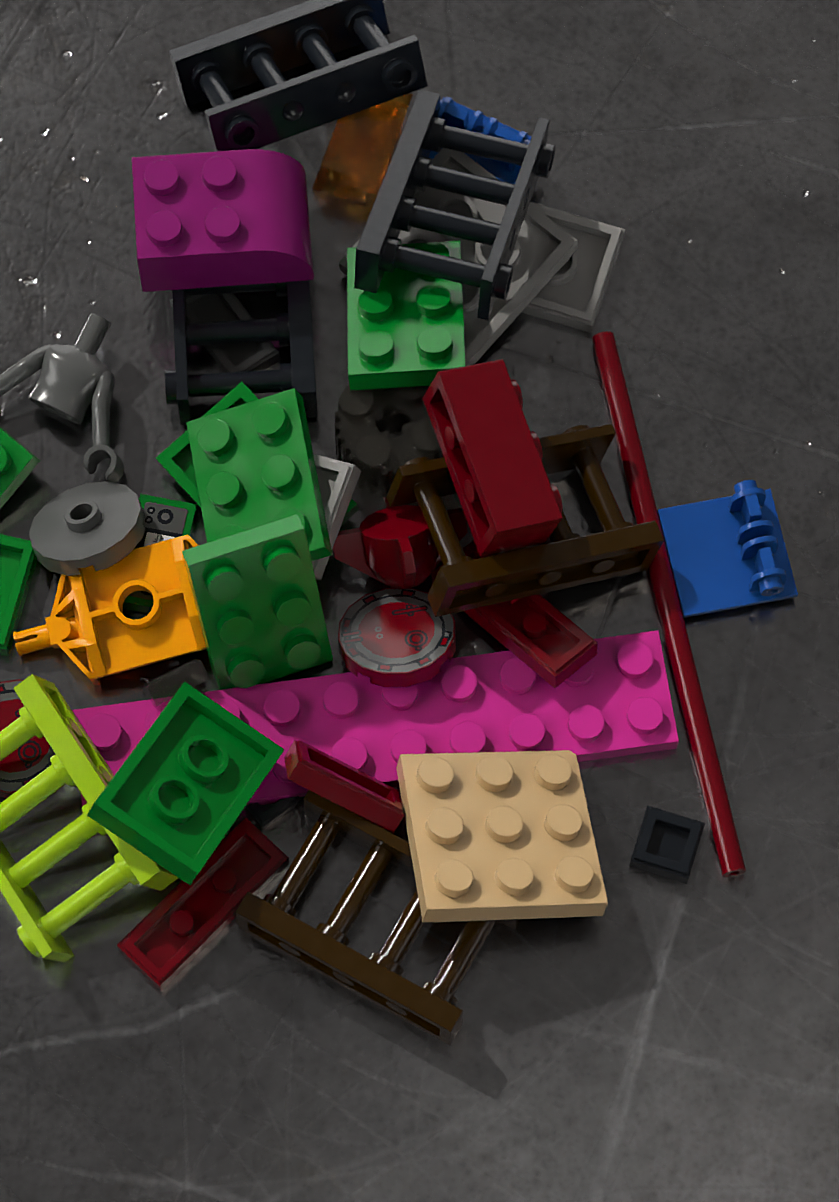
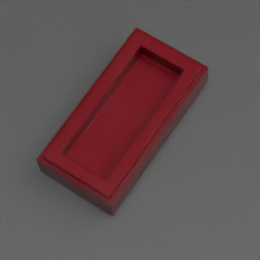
M301 740L293 741L284 757L288 780L393 833L395 832L404 817L397 789Z

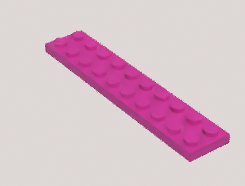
M659 630L594 639L598 642L597 655L556 688L552 687L509 650L451 658L450 662L447 659L445 663L440 665L441 672L432 679L409 687H381L371 684L370 677L364 676L357 671L358 677L352 672L259 684L249 688L237 687L201 692L285 749L248 804L257 802L260 805L274 804L283 798L302 797L307 794L308 789L287 778L284 757L294 740H301L393 788L399 787L396 767L400 754L569 750L576 754L578 762L677 749L679 743ZM173 696L75 709L72 712L115 775ZM81 794V800H82V806H83V805H85L87 802H86V800L84 799L83 795Z

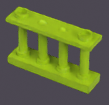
M31 674L13 688L24 706L19 709L20 717L0 731V762L34 736L40 739L45 737L55 755L50 758L52 765L0 803V833L65 784L70 787L76 785L87 803L82 806V815L18 863H15L0 839V891L21 923V926L17 928V933L25 947L37 958L42 956L44 959L65 963L75 955L61 933L128 883H132L135 886L140 883L142 886L162 891L177 880L178 877L87 816L92 805L114 777V774L55 684ZM97 833L102 836L108 834L119 851L114 855L115 863L47 913L29 884Z

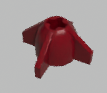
M383 497L385 509L366 516L360 523L359 528L338 532L333 546L334 557L391 588L408 589L416 587L428 578L442 560L420 507L413 505L390 507L387 498ZM462 507L447 510L459 541L467 533L466 519Z

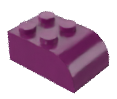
M263 149L132 157L136 249L142 292L314 280L306 172L302 164L296 159L280 152Z

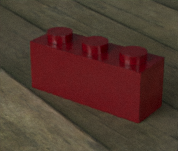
M503 359L439 371L422 399L480 557L545 543L563 518L562 499L557 487L554 484H550L542 464L541 442L534 431H530L522 411V392L517 381L510 379Z

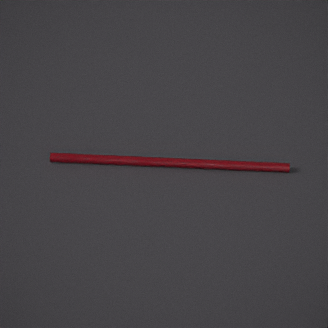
M610 331L600 332L592 337V342L612 424L616 432L615 437L636 523L642 524L656 521L664 538L614 333ZM664 539L663 544L648 568L722 876H738L745 873L746 868Z

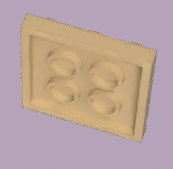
M569 750L400 754L396 770L423 923L603 916L608 901L575 753Z

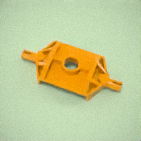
M187 534L133 549L128 556L103 570L95 571L92 565L86 568H78L81 575L66 576L61 574L51 615L45 617L46 624L13 632L19 656L49 647L54 649L61 648L96 686L101 684L99 678L207 649L182 551L199 545ZM146 591L152 594L154 603L147 616L134 620L124 616L123 603L131 593Z

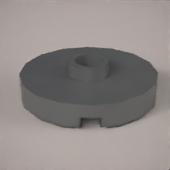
M110 481L85 483L62 492L48 501L37 513L29 530L31 546L38 561L51 572L66 576L81 575L78 568H86L92 565L95 571L103 570L128 556L142 540L145 531L143 520L146 517L138 495L126 485Z

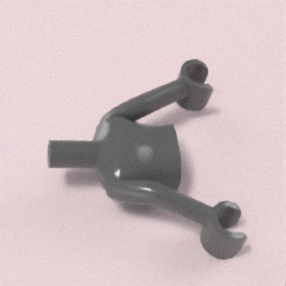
M91 313L75 345L48 344L39 347L0 375V397L41 369L39 380L28 397L34 404L79 425L82 424L90 405H92L93 447L89 448L84 455V466L87 472L92 475L101 460L110 458L111 463L106 471L105 479L106 481L116 483L123 476L124 463L118 454L110 448V406L115 386V376L108 369L107 365L96 356L111 323L105 318Z

